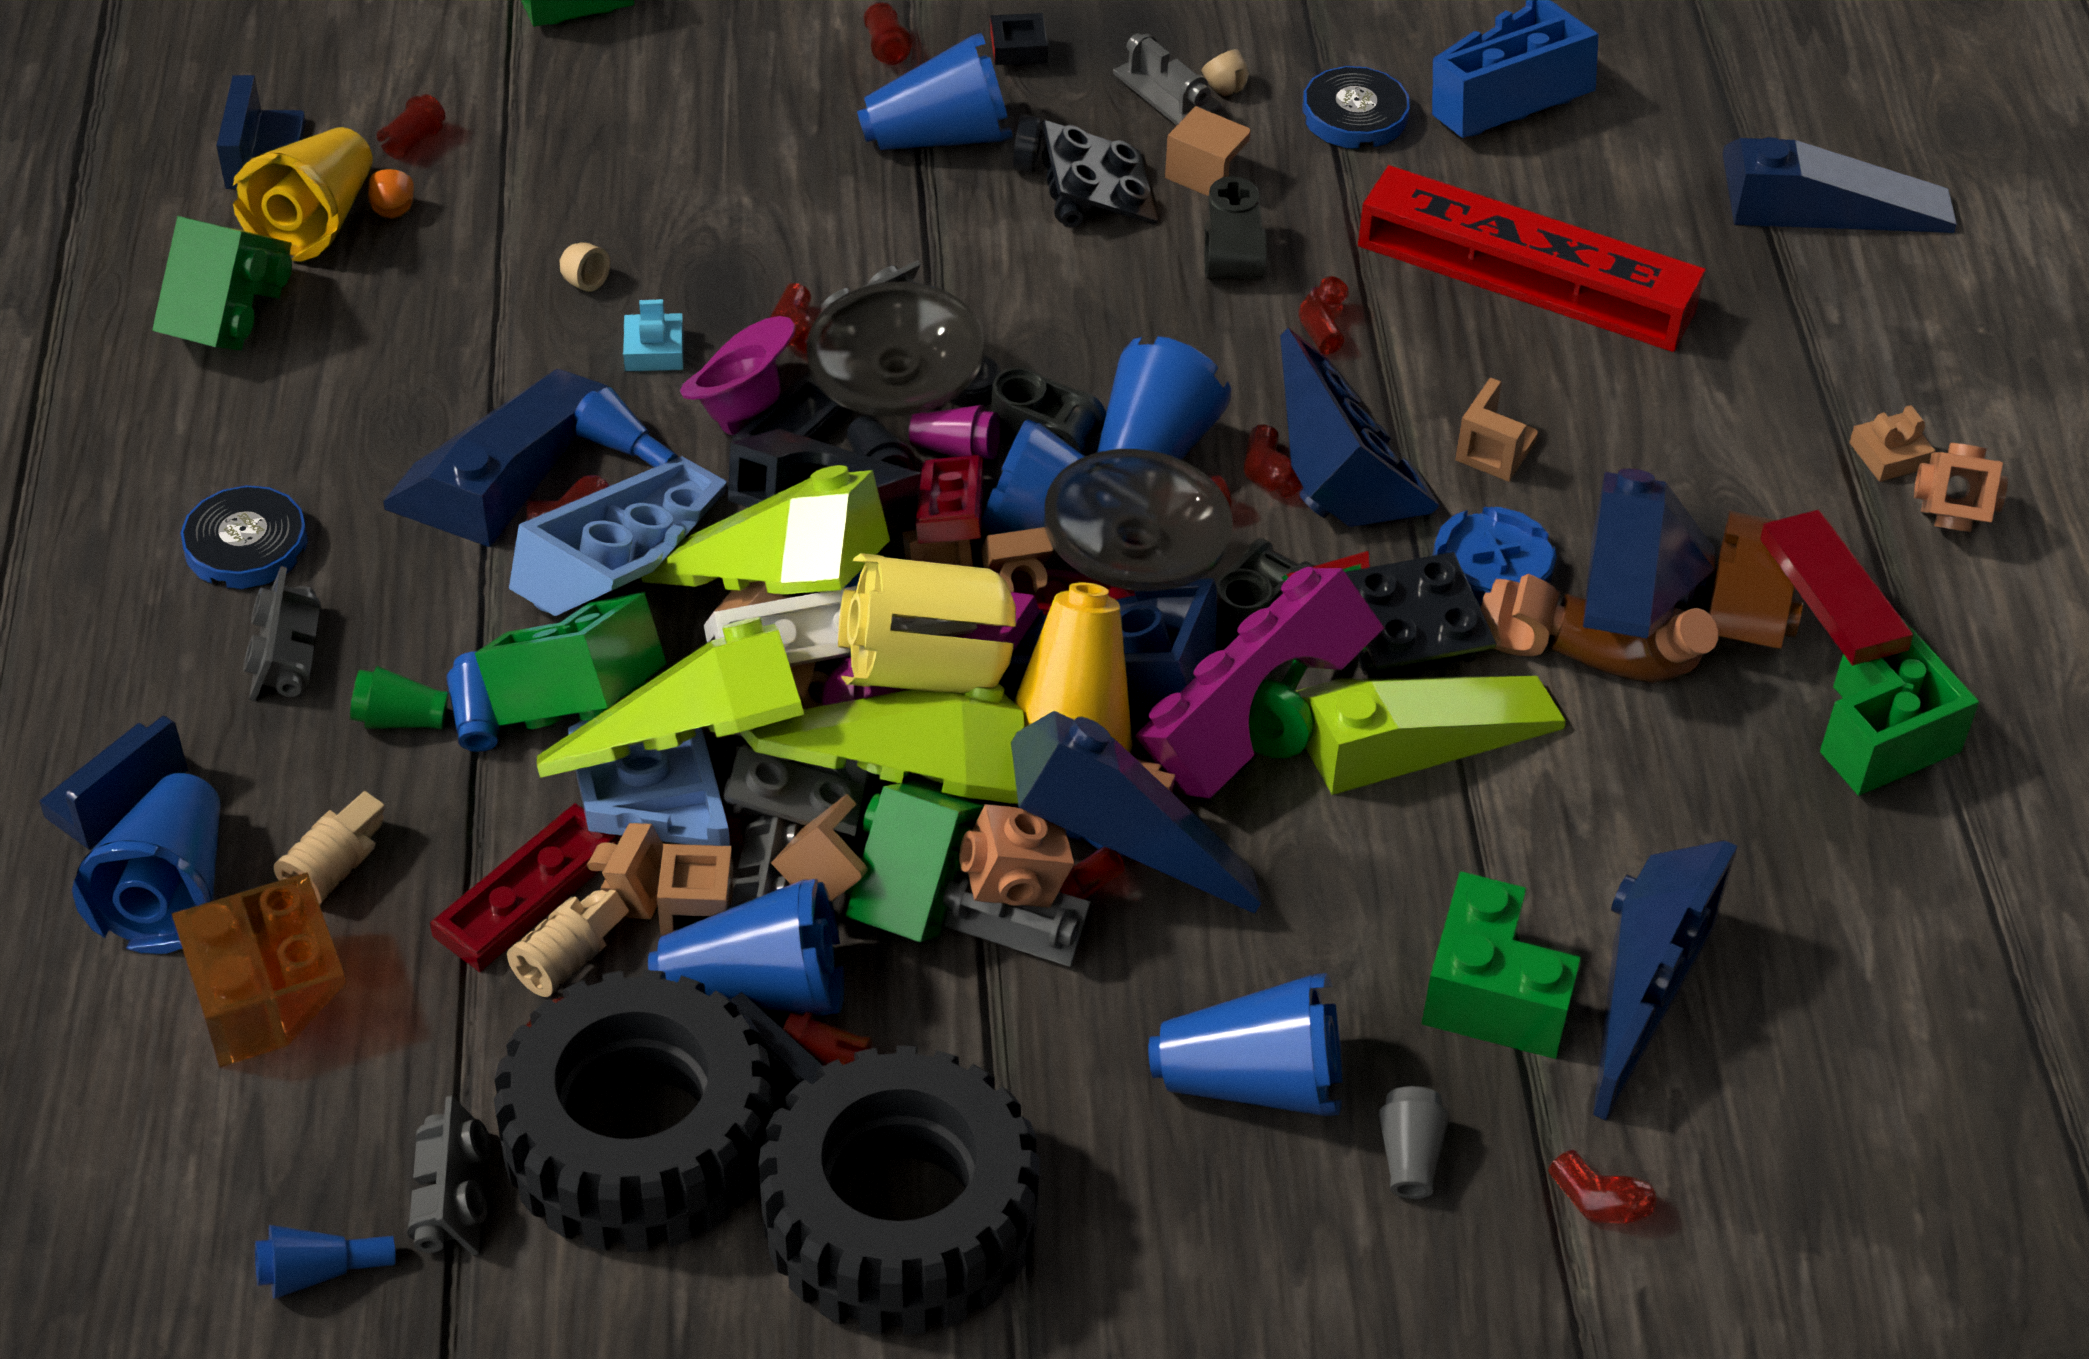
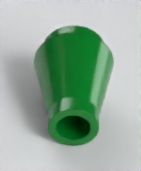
M376 666L374 672L360 669L356 677L351 700L350 720L364 722L365 729L434 728L442 730L448 707L449 692L433 689L379 666Z

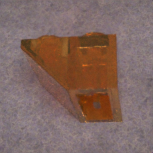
M308 872L172 913L184 959L219 1068L288 1046L346 984L343 969Z

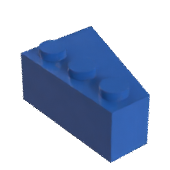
M1526 0V6L1513 15L1512 12L1505 10L1495 17L1494 28L1483 35L1480 32L1473 31L1433 58L1432 115L1461 138L1479 135L1487 129L1512 120L1524 119L1529 114L1545 108L1569 103L1573 98L1596 91L1599 34L1551 0Z

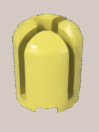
M860 553L853 559L855 562H864L865 565L860 574L857 590L844 589L842 594L838 647L851 649V666L854 677L841 676L847 685L882 686L964 694L976 687L993 688L999 683L1010 664L1014 643L891 629L893 616L1016 627V606L1009 586L1002 576L988 568L887 558L881 555Z

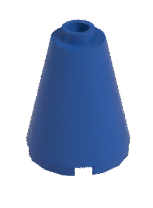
M982 33L966 38L865 96L867 108L857 111L866 143L877 140L880 150L994 143L1013 139L1012 131L1009 127L1000 129L998 125L999 120L1006 119L1008 116L991 58L987 57V55L978 57L976 47L986 44Z
M1159 336L1153 345H1139L1142 337L1135 338L1124 348L1120 355L1095 459L1096 465L1144 500L1154 492L1224 414L1230 403L1232 390L1228 381L1223 388L1214 376L1218 366L1209 357L1190 345Z
M1028 419L1027 421L1025 420L1002 466L1003 472L997 487L992 490L982 516L981 530L990 533V535L1049 526L1053 547L1122 560L1127 559L1131 549L1142 554L1157 521L1146 516L1150 503L1040 423H1035Z
M175 773L162 778L84 857L74 879L72 894L78 913L94 932L106 938L108 931H111L129 940L126 949L138 953L167 954L189 947L197 939L199 933L207 925L212 913L220 817V799L215 789L205 780L191 774Z
M818 878L811 880L803 879L661 936L658 942V951L650 952L648 956V970L665 972L666 980L678 982L682 975L704 983L706 995L710 996L714 991H718L730 1000L742 992L763 1012L824 1017L829 1014L840 1013L844 1000L843 966L834 967L833 945L840 944L838 926L827 888L823 882L818 883Z
M1327 973L1312 974L1163 1021L1160 1028V1036H1151L1149 1038V1065L1153 1079L1163 1078L1168 1092L1321 1116L1339 1115L1342 1109V1099L1329 1100L1330 1083H1342L1338 1015L1336 1003L1322 1004L1319 988L1332 987L1329 975Z

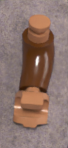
M1531 574L1522 576L1520 583L1512 580L1496 579L1491 592L1484 594L1481 611L1497 643L1494 649L1517 656L1541 655L1548 645L1551 635L1550 648L1603 672L1642 682H1661L1678 678L1691 672L1699 664L1702 655L1710 652L1718 641L1716 622L1709 613L1698 608L1687 611L1674 608L1673 616L1648 638L1584 628L1583 619L1586 599L1566 594L1561 604L1558 605L1560 592L1546 581Z

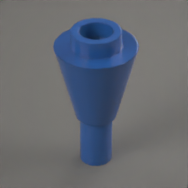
M612 387L603 388L599 392H589L577 406L574 419L577 421L576 435L578 437L631 456L637 455L652 467H657L678 458L676 453L650 436L646 427Z
M269 1225V1240L255 1241L257 1285H271L273 1299L344 1275L350 1269L395 1265L393 1236L345 1240L344 1236Z

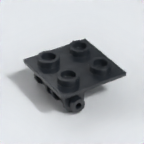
M1047 120L1043 121L1042 126L1046 146L1042 151L1041 157L1048 171L1046 180L1050 196L1056 201L1054 215L1060 223H1063L1066 227H1076L1083 222L1090 208L1095 206L1156 225L1158 219L1139 149L1124 141H1110L1088 134L1076 126H1063Z
M1454 552L1345 572L1384 627L1366 645L1367 650L1359 652L1360 668L1365 676L1374 674L1375 678H1386L1387 674L1405 671L1406 665L1409 666L1413 673L1420 672L1423 669L1424 661H1426L1430 669L1439 668L1440 664L1460 660L1472 662L1475 661L1477 654L1485 653L1486 649L1496 648L1497 643Z

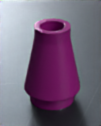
M983 405L928 413L914 412L909 425V440L912 447L929 449L951 457L979 455L983 459L993 460L1000 446L1001 421L997 412L987 411Z

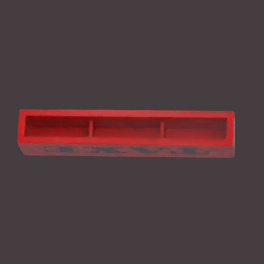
M1391 165L1387 166L1362 205L1358 247L1671 352H1675L1697 310L1706 271L1705 268Z

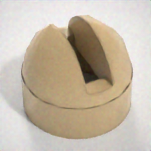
M1238 49L1218 55L1201 69L1208 81V85L1216 93L1223 96L1243 90L1249 76L1247 65Z
M581 242L570 245L564 250L559 260L560 272L564 279L571 285L588 292L595 291L601 287L610 271L608 253L604 249L590 243Z

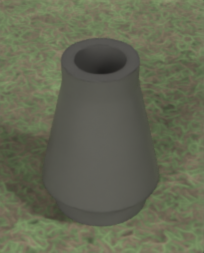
M1415 1086L1394 1089L1387 1094L1386 1105L1379 1110L1380 1124L1391 1176L1390 1191L1402 1198H1426L1433 1194L1434 1176L1450 1114L1443 1107V1097L1441 1094L1432 1089Z

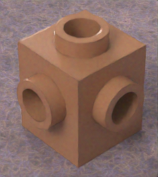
M1950 443L1948 453H1932L1930 464L1920 463L1915 481L1914 498L1923 500L1922 513L1936 515L1934 526L1971 532L1973 521L1992 522L1994 511H2002L2007 492L2008 478L2007 476H2001L2003 462L1985 459L1987 448ZM1953 476L1963 478L1967 485L1966 493L1960 499H1953L1947 494L1948 482Z
M985 804L972 831H967L964 834L960 845V866L964 872H968L974 901L1050 908L1074 865L1065 828L1016 807Z

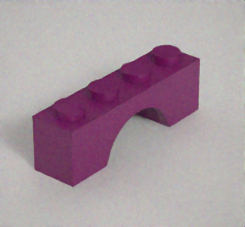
M1305 567L1292 574L1281 586L1283 594L1268 608L1260 609L1248 616L1237 629L1239 636L1229 646L1203 659L1194 669L1193 674L1195 678L1180 693H1173L1165 697L1152 708L1149 713L1151 720L1135 736L1154 762L1162 765V772L1175 775L1173 787L1178 794L1211 798L1254 756L1249 733L1250 708L1259 685L1275 667L1290 659H1294L1308 668L1342 670L1384 629L1379 619L1342 568Z

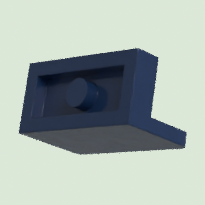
M232 75L216 145L225 189H237V184L233 186L235 175L252 158L303 139L306 124L304 111L261 110L255 75Z
M161 716L149 727H145L141 723L136 724L39 800L44 818L90 850L162 778L171 774L188 771L176 723L167 716Z

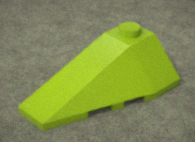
M843 465L820 469L811 474V478L682 539L653 572L641 577L642 581L646 583L696 587L720 577L723 579L725 589L741 591L748 587L750 582L765 581L767 592L773 594L842 590L865 565L864 562H855L853 559L860 553L876 555L890 541L873 470L849 472L848 467Z
M760 617L749 618L723 626V638L708 642L537 756V768L540 778L616 761L631 754V745L642 742L645 750L657 749V751L678 747L684 741L696 736V728L708 726L710 732L716 733V737H722L804 715L779 629L775 623L763 626Z
M1538 676L1346 678L1296 690L1309 705L1314 719L1312 737L1305 748L1331 795L1564 729L1566 722Z
M999 684L993 688L976 687L964 694L912 689L803 709L804 715L740 732L757 753L831 769H842L846 767L847 759L857 761L858 767L880 775L882 780L902 784L903 777H907L909 772H912L932 781L943 783L942 793L966 798L1018 804L1011 741L1016 733L1024 728L1023 710L1004 694L1005 688Z

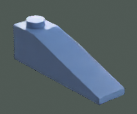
M681 456L523 522L518 526L509 589L532 602L539 610L557 616L653 572L725 493L727 481Z

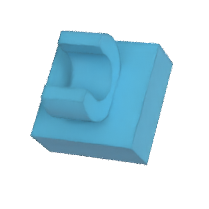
M663 299L640 300V314L624 315L623 357L625 371L683 370L684 328L682 313L664 314Z

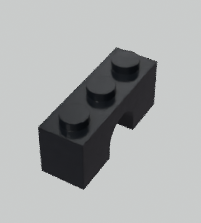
M776 429L731 442L728 501L749 508L811 478L810 476L814 472L830 466H847L849 472L873 470L889 538L892 540L901 537L902 532L916 529L920 473L785 430Z

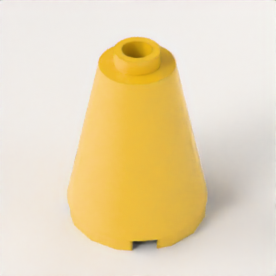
M338 127L252 158L235 175L233 186L237 184L238 197L233 202L234 213L242 228L247 232L291 242L289 255L294 256L291 258L292 261L301 262L319 256L334 241L373 164L371 149L360 134L349 128Z
M1085 582L1073 583L1069 586V591L1060 592L1054 597L1014 703L1023 710L1024 728L1052 711L1059 712L1074 720L1077 717H1085L1104 727L1110 736L1131 754L1133 742L1120 604L1108 596L1109 591L1103 586Z

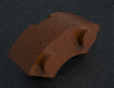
M1729 510L1708 613L1716 622L1718 636L1781 649L1784 636L1796 638L1803 601L1792 599L1794 585L1760 540L1763 524L1775 520Z

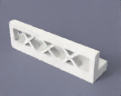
M857 586L713 612L703 625L707 643L723 638L722 627L725 625L760 617L763 626L775 623L779 629L790 667L851 656L850 648L838 647L839 615L843 590H857ZM892 616L891 629L952 637L972 633L977 629V625Z

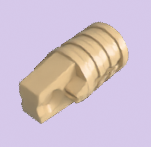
M363 791L338 815L331 810L325 813L312 826V830H309L301 838V841L288 851L287 855H283L274 864V872L281 885L293 897L304 904L313 907L319 906L327 898L328 894L338 886V882L344 880L350 874L351 869L356 868L375 848V842L370 838L383 823L385 805L368 792Z
M604 890L594 891L581 902L577 897H571L555 909L548 919L543 920L536 926L535 931L529 932L521 941L514 944L508 950L507 958L509 965L517 978L529 990L539 996L548 997L559 988V984L568 980L573 972L578 971L585 965L586 961L593 959L606 946L603 937L629 910L616 890H609L608 892Z

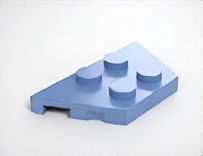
M582 720L568 728V734H571L590 720ZM702 727L695 729V737L684 741L678 747L657 751V749L645 750L642 742L631 745V754L624 758L576 769L588 831L622 836L629 823L652 824L659 838L664 842L686 845L730 846L729 828Z

